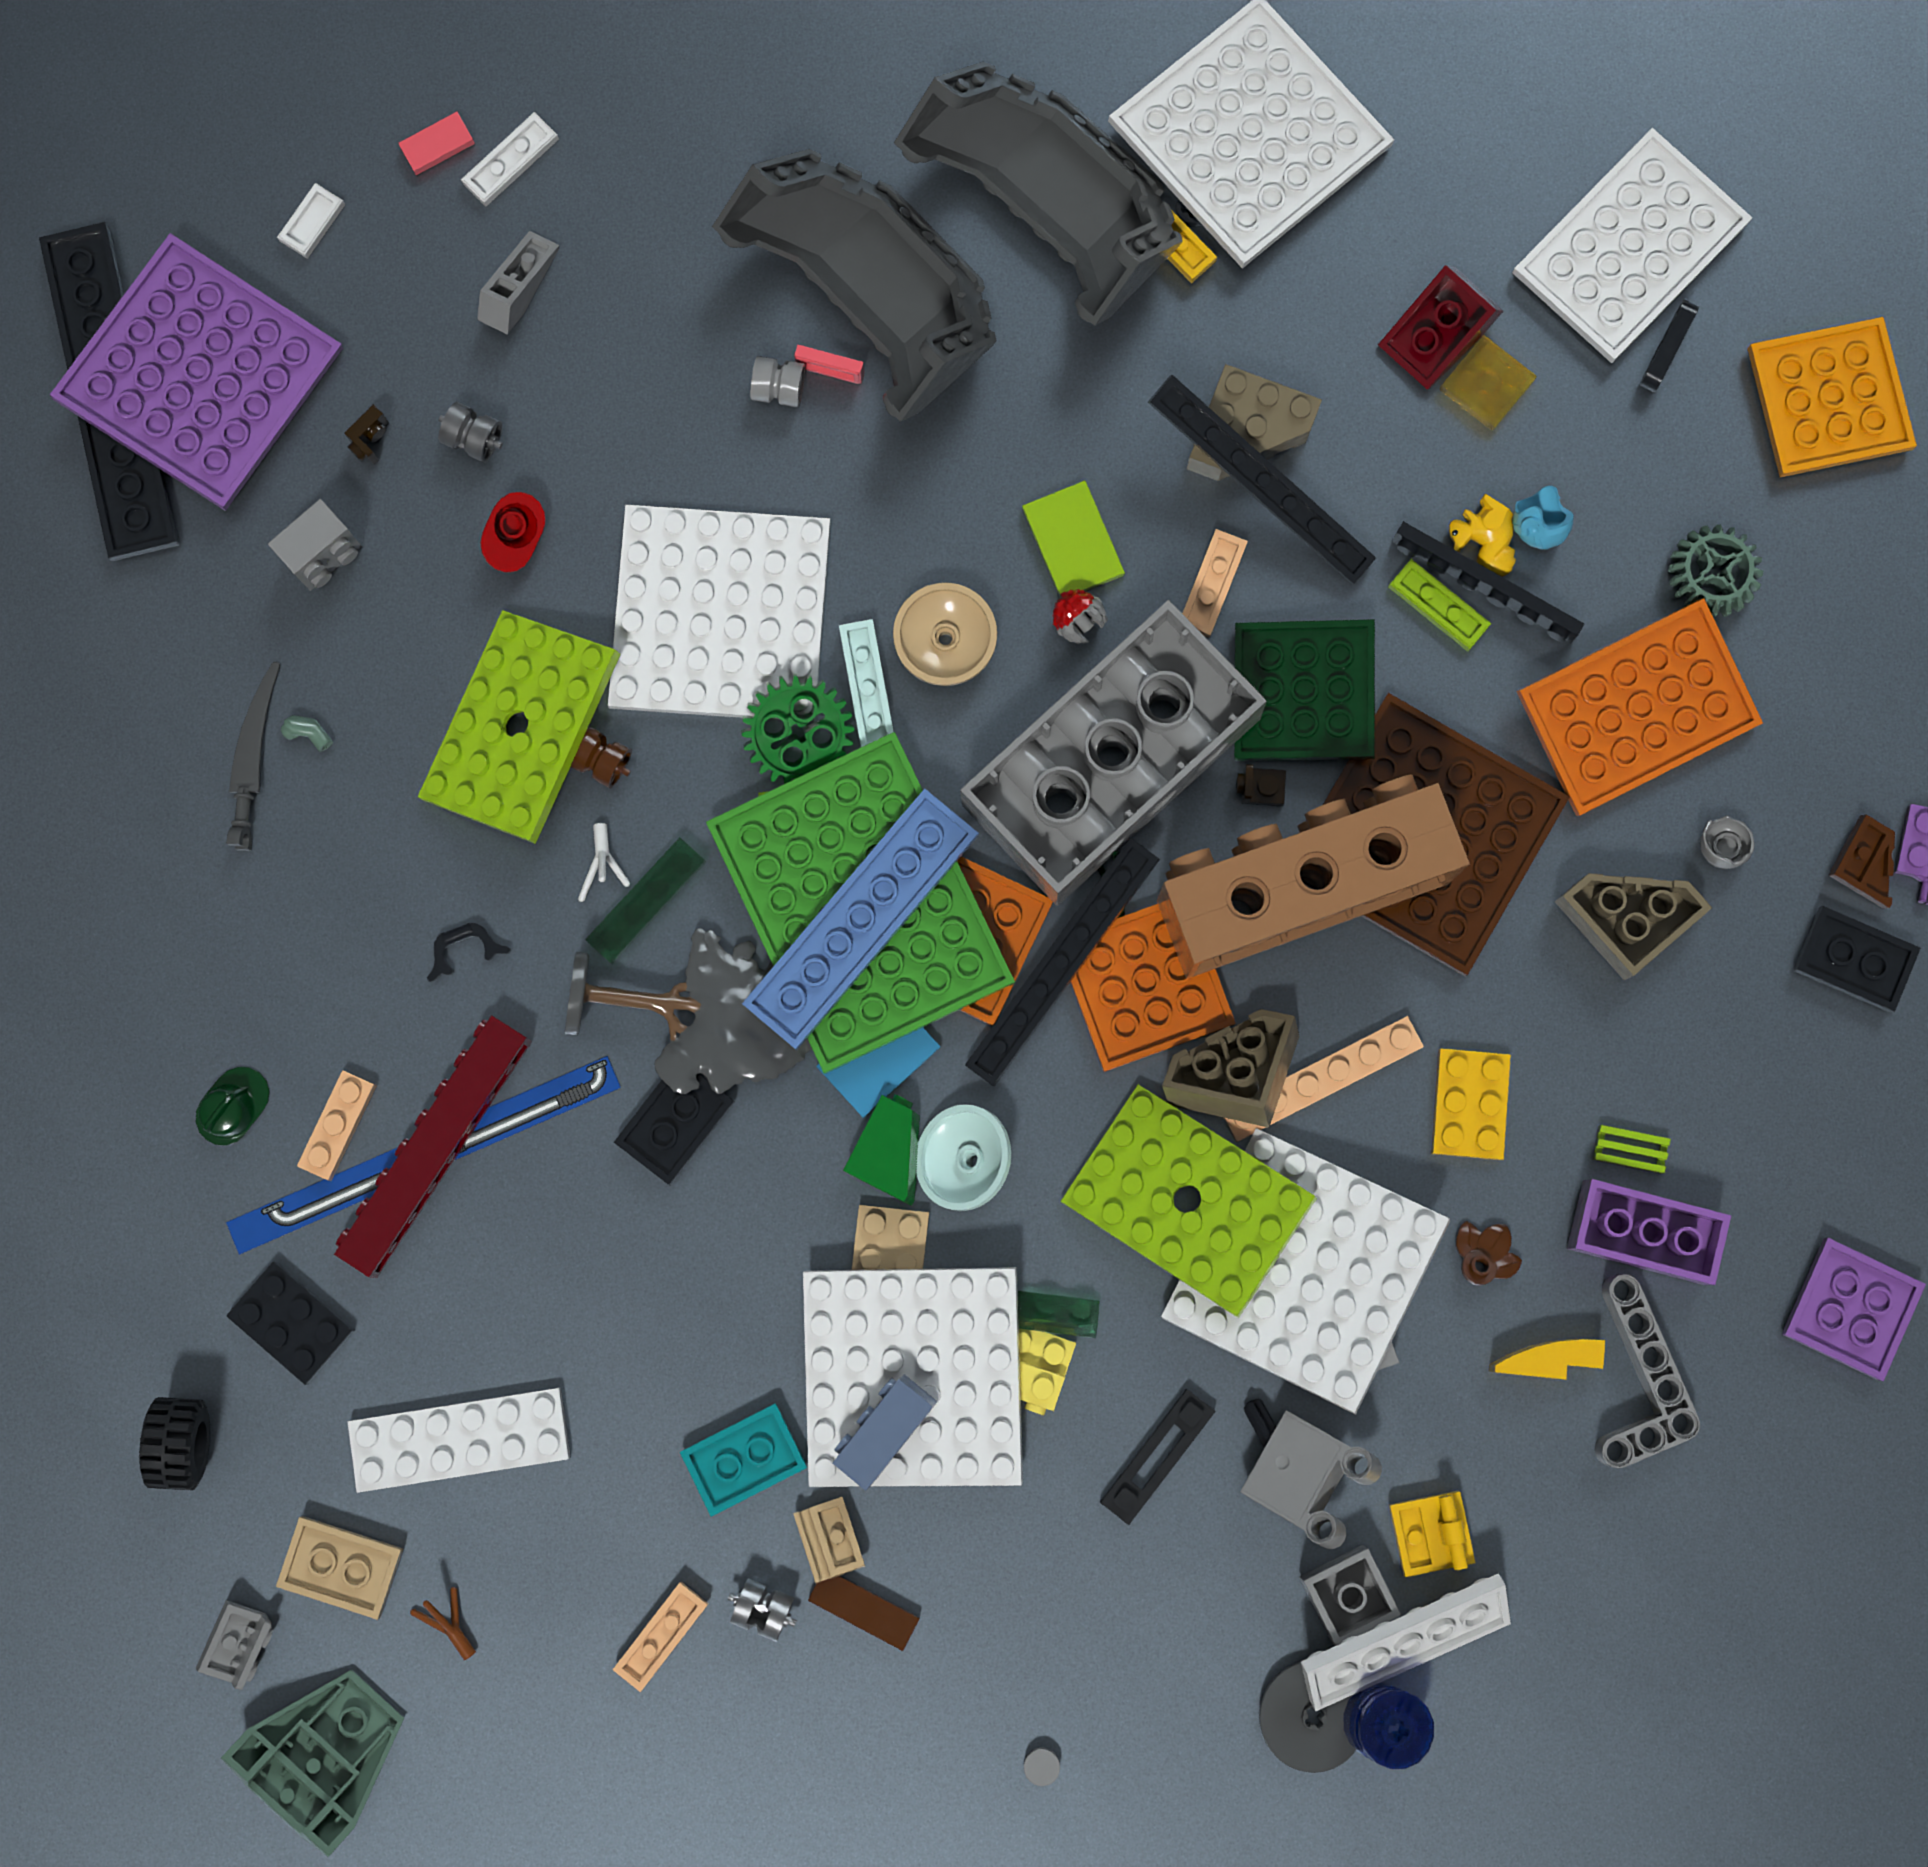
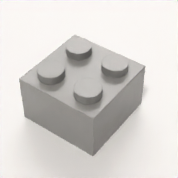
M321 499L268 543L269 547L310 591L315 587L320 588L331 579V573L340 565L345 566L351 563L357 557L358 550L362 547Z
M1360 1545L1299 1576L1334 1646L1341 1644L1348 1637L1364 1634L1374 1629L1378 1624L1390 1621L1401 1615L1369 1549L1364 1545Z

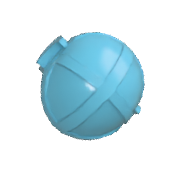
M1552 485L1545 486L1533 496L1519 500L1515 504L1512 520L1514 531L1522 541L1531 547L1547 550L1558 546L1565 541L1572 530L1574 515L1561 505L1556 487Z

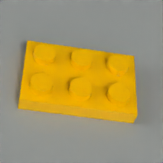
M1438 1049L1431 1154L1504 1160L1510 1054Z

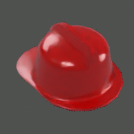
M523 492L509 493L497 502L482 532L480 544L485 560L496 570L506 573L521 569L530 560L545 526V512L540 502L532 495Z

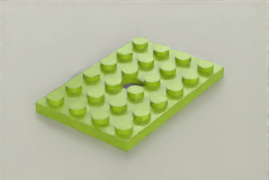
M502 610L418 794V798L536 844L621 654L613 648ZM516 713H524L528 719L526 730L524 733H516L513 737L509 736L506 731L509 718Z
M1138 1084L1061 1202L1239 1318L1317 1198ZM1192 1186L1200 1192V1205L1194 1211L1181 1212L1174 1205L1175 1193L1181 1187Z

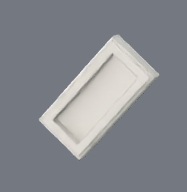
M315 183L277 236L278 240L308 259L344 208V201Z

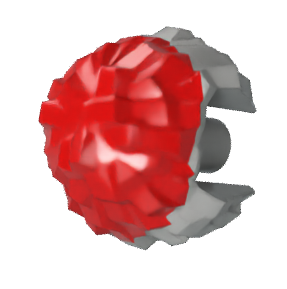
M1079 589L1061 593V598L1055 603L1052 615L1053 625L1056 627L1058 635L1063 636L1069 642L1077 644L1089 642L1083 634L1089 631L1094 623L1103 628L1104 624L1108 621L1101 599Z

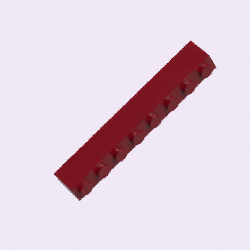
M492 1015L488 1021L484 1019L477 1026L473 1037L476 1038L469 1050L464 1049L454 1062L456 1070L449 1080L445 1078L439 1084L434 1093V1096L437 1098L430 1109L425 1108L420 1113L414 1124L417 1129L410 1139L405 1138L400 1143L395 1152V1156L398 1158L390 1169L385 1168L381 1172L375 1183L378 1187L371 1199L367 1197L362 1201L355 1213L358 1216L351 1229L347 1227L336 1241L338 1249L334 1255L369 1278H378L532 1043L530 1039Z

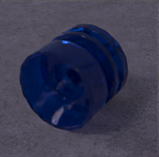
M1378 1683L1354 1694L1348 1700L1343 1714L1344 1731L1349 1743L1359 1754L1389 1769H1406L1419 1763L1429 1752L1434 1739V1721L1428 1707L1417 1696L1388 1683ZM1399 1724L1398 1731L1389 1732L1390 1726Z

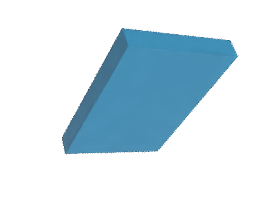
M921 1028L827 1074L823 1073L820 1064L816 1067L853 1108L865 1118L875 1109L881 1095L888 1097L937 1052L941 1046L924 1028Z

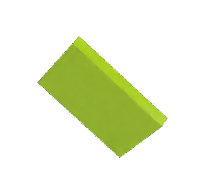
M1085 480L1022 505L1023 513L1060 598L1063 592L1076 589L1088 591L1125 575Z

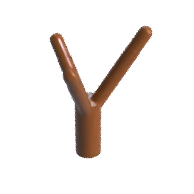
M452 1587L450 1589L451 1624L428 1600L423 1602V1606L435 1619L416 1609H412L410 1614L446 1634L465 1661L473 1656L476 1651L459 1628L457 1588Z

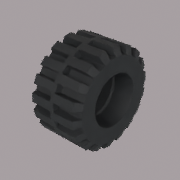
M158 1397L153 1400L143 1422L139 1448L140 1471L147 1488L193 1491L198 1486L207 1465L211 1431L208 1409L203 1400Z

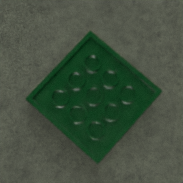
M1375 619L1235 623V669L1267 701L1261 719L1234 743L1235 761L1375 759Z

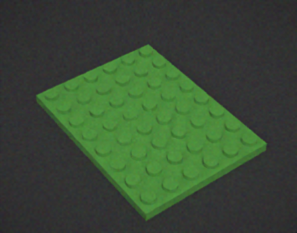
M895 731L706 822L773 966L923 791ZM958 862L952 866L807 1038L824 1074L1015 984L1013 976Z

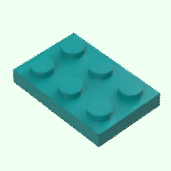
M777 1403L680 1452L711 1517L808 1468Z

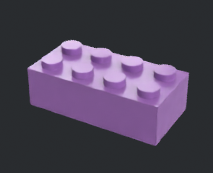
M1594 1179L1583 1180L1567 1249L1701 1285H1716L1731 1215Z

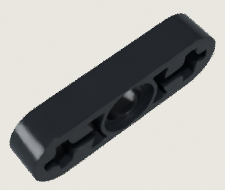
M1685 299L1682 301L1639 386L1653 393L1656 392L1693 322L1699 306Z

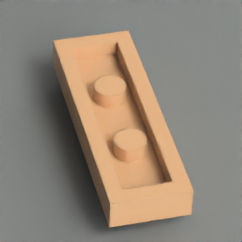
M1218 529L1214 532L1182 613L1203 636L1208 638L1212 634L1248 543L1244 539Z
M342 1070L297 1167L332 1181L377 1085Z
M681 1581L619 1660L613 1671L641 1692L709 1603Z

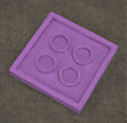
M1824 1238L1782 1335L1878 1381H1884L1926 1284L1830 1238Z

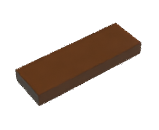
M841 1575L817 1583L808 1599L809 1602L901 1651L905 1649L920 1619L915 1614Z

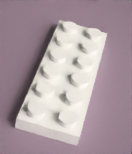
M561 1388L347 1421L357 1493L570 1459Z
M1499 1573L1489 1578H1481L1471 1586L1456 1593H1447L1438 1601L1429 1605L1413 1608L1400 1618L1391 1622H1382L1373 1630L1359 1636L1348 1637L1341 1644L1326 1651H1317L1301 1661L1309 1700L1315 1711L1510 1625L1506 1585Z

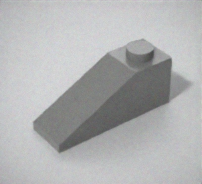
M529 231L480 290L477 320L508 334L525 313L555 258L559 245Z

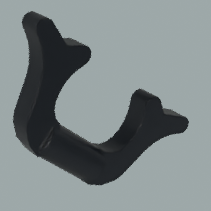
M467 923L437 936L434 942V967L427 980L434 982L442 974L452 975L454 973V970L445 959V950L451 944L467 938L479 937L482 940L485 948L484 958L489 961L496 954H509L511 949L496 943L483 926L476 923Z

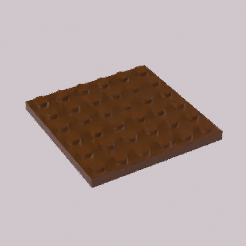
M1388 693L1375 714V759H1349L1323 805L1345 799L1350 814L1365 809L1363 802L1374 796L1372 789L1396 778L1413 775L1418 790L1439 783L1470 865L1448 885L1361 917L1466 977L1570 796ZM1369 853L1376 863L1383 865L1378 856ZM1301 877V880L1304 884L1308 885L1314 890H1318V887L1313 880L1307 877Z

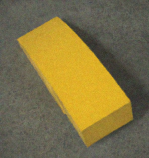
M1566 1339L1528 1346L1490 1363L1489 1371L1566 1380L1567 1365L1603 1369L1605 1340Z

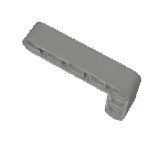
M1616 1274L1611 1275L1604 1281L1602 1295L1654 1412L1653 1415L1603 1435L1596 1442L1595 1455L1599 1462L1614 1468H1624L1692 1439L1699 1432L1700 1421L1640 1283L1631 1275ZM1620 1280L1625 1282L1629 1289L1628 1295L1624 1300H1619L1614 1294V1286ZM1635 1313L1640 1315L1643 1320V1328L1636 1334L1631 1331L1628 1324L1630 1317ZM1653 1347L1657 1352L1658 1358L1656 1363L1649 1367L1644 1362L1643 1354L1647 1348ZM1664 1380H1667L1672 1386V1394L1666 1400H1663L1658 1394V1386ZM1678 1414H1683L1687 1421L1686 1428L1681 1433H1677L1672 1424L1673 1419ZM1649 1427L1654 1432V1441L1650 1446L1644 1447L1640 1442V1433ZM1617 1441L1621 1445L1622 1453L1617 1460L1612 1461L1607 1455V1448L1609 1444Z

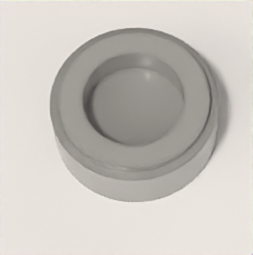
M1045 1747L1031 1750L1024 1760V1772L1027 1779L1037 1786H1047L1053 1783L1060 1772V1763L1057 1755Z

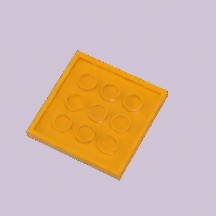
M1884 317L1753 343L1747 348L1779 477L1902 453L1917 447Z

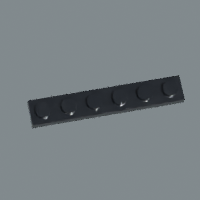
M1404 521L1392 540L1393 543L1397 544V549L1403 554L1410 557H1415V555L1427 561V566L1433 571L1440 574H1445V572L1457 578V583L1463 588L1470 591H1475V589L1487 595V600L1493 605L1500 608H1505V606L1517 612V617L1530 625H1540L1547 629V634L1557 641L1572 643L1584 626L1583 622Z

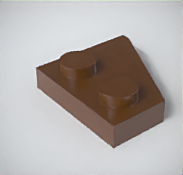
M1867 814L1860 815L1829 876L1883 909L1890 908L1892 897H1888L1889 876H1893L1894 872L1892 851L1895 848V831Z

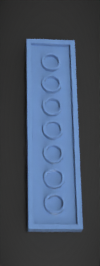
M924 788L742 1004L793 1048L798 1050L979 836V833Z

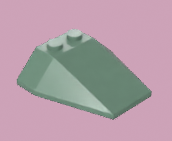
M350 1670L248 1728L221 1759L258 1798L296 1833L329 1857L355 1828L404 1717L355 1672Z

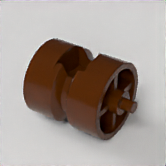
M588 726L570 767L581 773L592 770V778L611 789L618 782L622 774L627 777L630 775L631 770L626 767L631 758L632 749L619 742L607 744L606 736L603 733Z

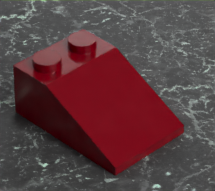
M1445 265L1380 341L1378 346L1422 386L1429 390L1484 335L1503 313V310L1457 268Z

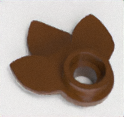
M1465 1221L1459 1228L1455 1246L1463 1258L1461 1263L1462 1274L1471 1284L1483 1286L1490 1283L1494 1278L1508 1279L1519 1270L1522 1260L1517 1255L1509 1252L1512 1237L1506 1224H1494L1480 1232L1473 1224ZM1475 1262H1481L1485 1266V1272H1479L1475 1267Z

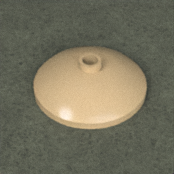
M954 583L928 585L913 593L899 609L893 628L895 650L904 667L918 679L939 686L961 684L977 676L991 660L997 642L995 617L986 601L970 588ZM942 635H949L952 641L948 645H943L939 642V638Z

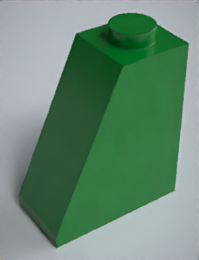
M894 1094L891 1100L881 1095L843 1171L912 1206L915 1201L920 1115L911 1110L913 1103L903 1097Z

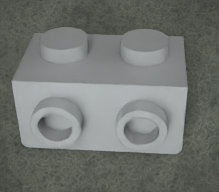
M226 1600L198 1661L197 1671L231 1682L235 1689L242 1690L246 1681L250 1682L253 1679L258 1666L256 1658L261 1647L265 1648L268 1645L272 1636L273 1627H271V1621L266 1613Z

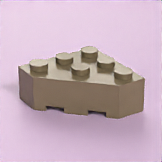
M1225 364L1209 408L1268 460L1274 457L1275 454L1306 443L1322 399ZM1194 444L1187 470L1217 481L1230 476Z
M1592 873L1581 878L1554 901L1623 980H1627L1637 974L1712 909L1711 905L1689 881L1654 880L1653 878L1630 876L1616 877Z
M1260 1009L1248 1015L1249 1019L1233 1028L1228 1026L1205 1038V1042L1189 1051L1184 1049L1174 1054L1162 1085L1167 1102L1175 1107L1269 1128L1299 1039L1295 1016Z

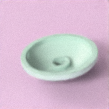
M966 1104L953 1106L936 1115L924 1129L918 1142L916 1173L925 1194L939 1206L955 1211H968L978 1208L990 1201L999 1192L1007 1178L1011 1164L1009 1136L1001 1121L988 1110ZM977 1156V1163L973 1167V1158Z

